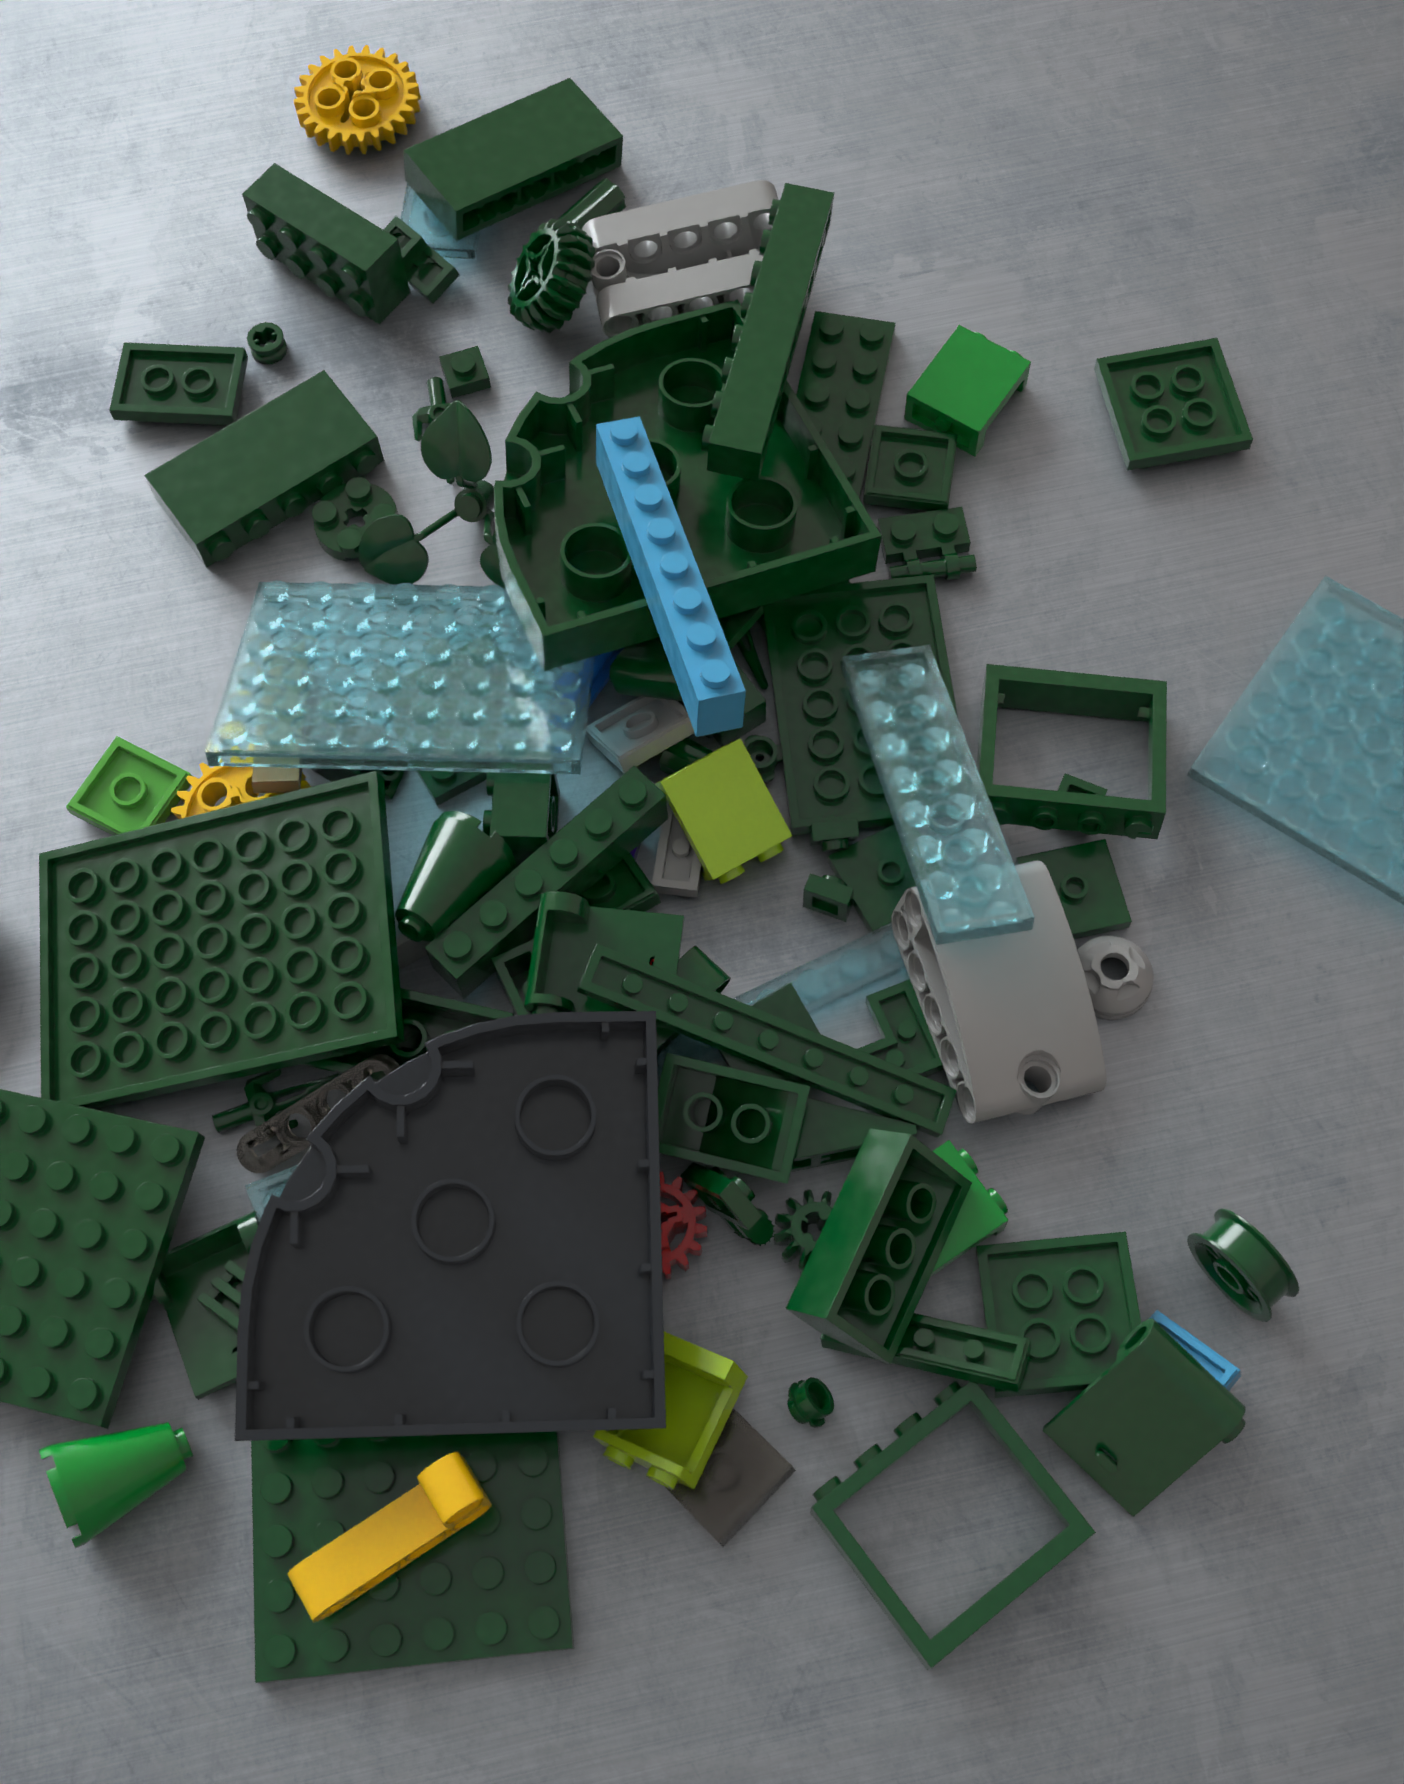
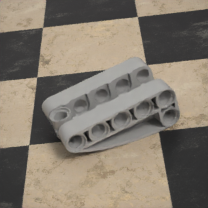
M766 180L752 181L596 217L585 223L582 230L592 237V246L595 247V255L592 258L595 261V267L591 270L590 275L592 276V284L604 334L611 338L631 328L736 299H738L742 306L745 292L753 293L754 287L750 286L753 264L755 260H763V256L759 255L764 229L771 230L773 226L768 224L772 201L773 199H778L774 184Z
M1036 860L991 870L988 864H976L960 870L951 879L908 888L892 913V930L950 1086L957 1090L955 1099L966 1122L974 1124L1015 1112L1022 1115H1032L1046 1104L1104 1090L1107 1081L1106 1069L1092 1000L1071 929L1046 865L1042 861ZM1024 1080L1035 1084L1039 1093L1030 1090Z

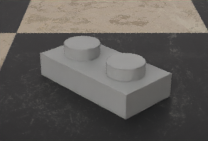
M667 803L668 819L661 825L652 885L657 893L698 898L702 865L670 805Z

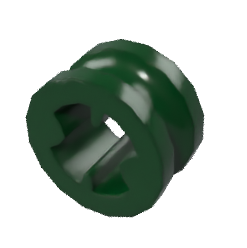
M269 322L259 323L248 332V346L252 357L257 362L270 365L279 362L286 355V341L278 325Z

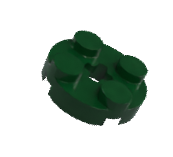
M362 477L352 478L347 484L330 490L312 509L314 530L319 544L327 554L341 561H345L344 557L359 559V545L366 529L382 516L398 514L396 504L389 493L377 485L370 484L367 479ZM356 516L363 517V526L358 527L355 524L349 527L346 526L351 518Z

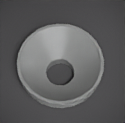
M1100 936L1089 940L1077 950L1087 981L1095 1017L1106 1020L1123 1019L1132 1016L1144 1006L1152 991L1153 970L1147 955L1140 947L1122 937ZM1106 958H1118L1126 964L1128 975L1121 980H1111L1102 973L1100 963Z

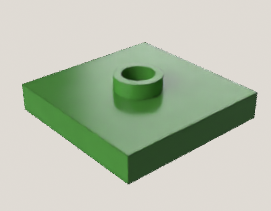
M116 736L69 801L66 808L70 814L111 835L161 824L171 814V808L176 807L181 800L176 795L177 791H187L190 787L186 777L192 775L180 767Z

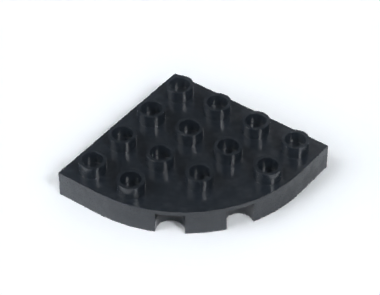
M656 1011L552 1012L515 1015L476 1023L438 1036L425 1043L427 1053L401 1065L376 1083L371 1076H368L340 1100L307 1136L306 1140L311 1147L290 1176L280 1197L271 1195L250 1248L241 1288L238 1321L235 1441L666 1428Z

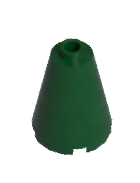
M445 811L433 822L395 911L398 929L408 939L415 942H421L422 940L430 942L434 940L515 868L516 861L513 852L505 840L496 831L489 837L477 827L482 821L474 816L459 811Z

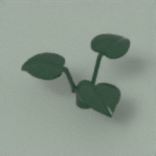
M455 400L427 427L421 440V454L429 470L441 479L456 477L457 485L464 488L455 498V508L415 535L410 521L403 515L390 514L378 518L366 529L360 541V564L367 573L391 585L407 586L413 584L425 574L429 563L427 550L419 541L425 539L458 516L467 522H478L484 519L483 537L490 545L481 553L480 565L486 576L493 583L506 589L497 557L496 532L494 531L492 535V520L495 518V513L492 511L494 509V487L489 482L482 480L487 476L491 468V448L476 417L460 400Z

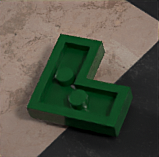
M910 979L866 996L865 1003L882 1039L860 1047L858 1050L924 1077L944 1070Z

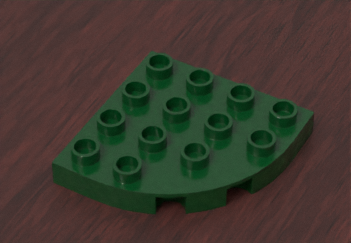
M738 299L631 328L598 343L569 362V394L566 397L559 398L549 397L536 391L519 413L505 439L506 475L504 481L495 480L494 485L496 551L502 580L508 596L544 671L659 637L596 464V424L640 416L718 619L876 571L882 535L788 381H786L759 481L707 471L708 452L701 451L702 437L706 424L714 425L716 419L711 417L716 390L724 392L726 384L721 383V376L726 357L734 358L735 351L731 350V342L735 325L744 324L745 319L740 317L742 306Z

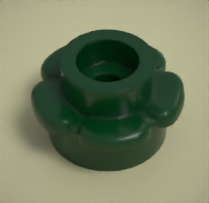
M810 1377L805 1381L800 1380L798 1383L794 1382L790 1385L787 1405L792 1417L801 1424L809 1422V1425L813 1428L821 1427L825 1423V1417L834 1410V1400L828 1387L821 1380Z

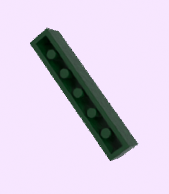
M635 766L630 768L425 947L433 969L465 999L495 972L491 958L534 938L541 894L558 891L581 896L584 891L586 892L605 873L610 871L668 819L666 795Z

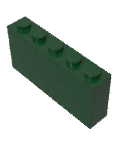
M568 78L404 149L405 181L454 239L458 241L620 167L622 163L623 135L575 82Z
M325 370L144 476L157 502L207 568L217 561L228 558L235 550L253 539L263 537L270 529L288 518L300 515L308 506L322 499L325 494L335 487L347 484L350 479L371 472L378 464L384 461L377 435Z

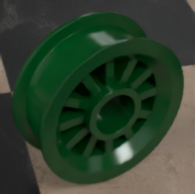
M1218 1209L1214 1214L1215 1223L1202 1235L1191 1233L1188 1236L1189 1249L1207 1277L1232 1303L1249 1316L1259 1321L1267 1322L1272 1318L1271 1307L1284 1295L1295 1297L1299 1293L1298 1281L1288 1263L1262 1233L1236 1213L1227 1209Z

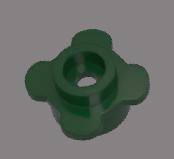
M750 735L745 739L744 745L764 783H769L775 777L774 770L777 764L782 762L781 747L768 737ZM757 756H762L764 760L758 762L755 758Z

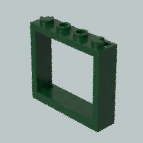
M987 664L981 695L973 821L997 823V825L1030 826L1040 830L1079 831L1087 835L1109 834L1127 836L1131 839H1136V837L1158 839L1166 814L1167 681ZM997 707L1149 722L1148 800L993 784Z
M954 1381L933 1399L938 1405L937 1408L923 1419L918 1412H915L893 1430L898 1437L884 1450L878 1444L873 1445L853 1462L858 1470L845 1481L841 1482L837 1476H834L816 1490L813 1496L817 1503L810 1510V1514L927 1670L934 1667L1096 1533L981 1387L974 1382H968L965 1386L961 1387L957 1381ZM970 1405L1066 1528L930 1639L834 1511L956 1414Z

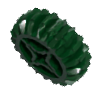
M552 218L547 223H542L537 232H532L529 242L523 245L520 257L516 258V267L511 272L513 276L512 281L508 285V291L511 292L508 296L510 314L515 316V320L522 322L523 326L532 330L536 329L540 332L551 333L555 329L559 330L565 321H570L575 308H580V301L583 295L587 294V285L592 280L591 270L595 267V261L592 259L595 255L592 237L587 235V232L581 230L580 226L570 221L565 222L561 219L556 220Z

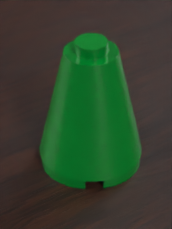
M169 1422L53 1444L39 1449L42 1460L50 1456L54 1459L56 1467L47 1470L46 1474L66 1527L69 1528L78 1524L81 1534L72 1537L75 1548L88 1543L187 1470L184 1460L193 1456L183 1428L172 1431Z

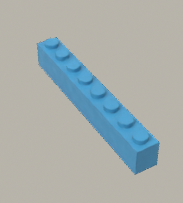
M639 416L596 424V464L695 735L700 737L742 728L746 690L641 418Z

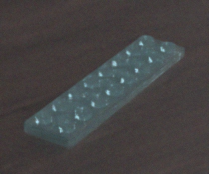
M930 645L843 656L842 672L936 945L1032 930L1035 917Z

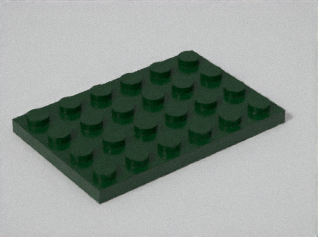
M934 575L829 585L763 605L765 636L792 836L810 834L811 823L857 818L858 829L889 826L903 820L918 823L972 817L973 803Z

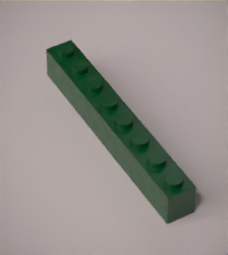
M785 183L781 199H773L768 224L773 226L771 230L764 229L760 243L759 255L763 256V260H755L750 279V286L754 287L753 293L745 292L740 317L745 319L744 324H736L733 332L731 350L735 351L734 358L726 357L721 376V383L726 384L724 392L716 390L711 417L716 419L714 425L706 424L702 437L701 451L708 452L707 471L759 481L829 231L834 192Z

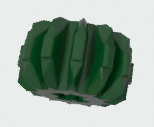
M805 1190L803 1193L804 1205L790 1197L785 1203L789 1214H776L775 1224L783 1230L774 1234V1244L787 1246L782 1253V1260L785 1263L791 1262L798 1256L800 1257L798 1266L800 1273L803 1272L817 1242L813 1240L811 1233H807L808 1225L817 1224L818 1230L822 1231L832 1210L830 1207L832 1193L829 1191L823 1193L821 1202H814L812 1191Z

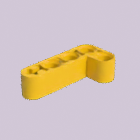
M459 1452L450 1453L432 1463L417 1476L420 1484L302 1560L287 1573L313 1622L320 1621L340 1610L480 1517L492 1506L466 1459Z

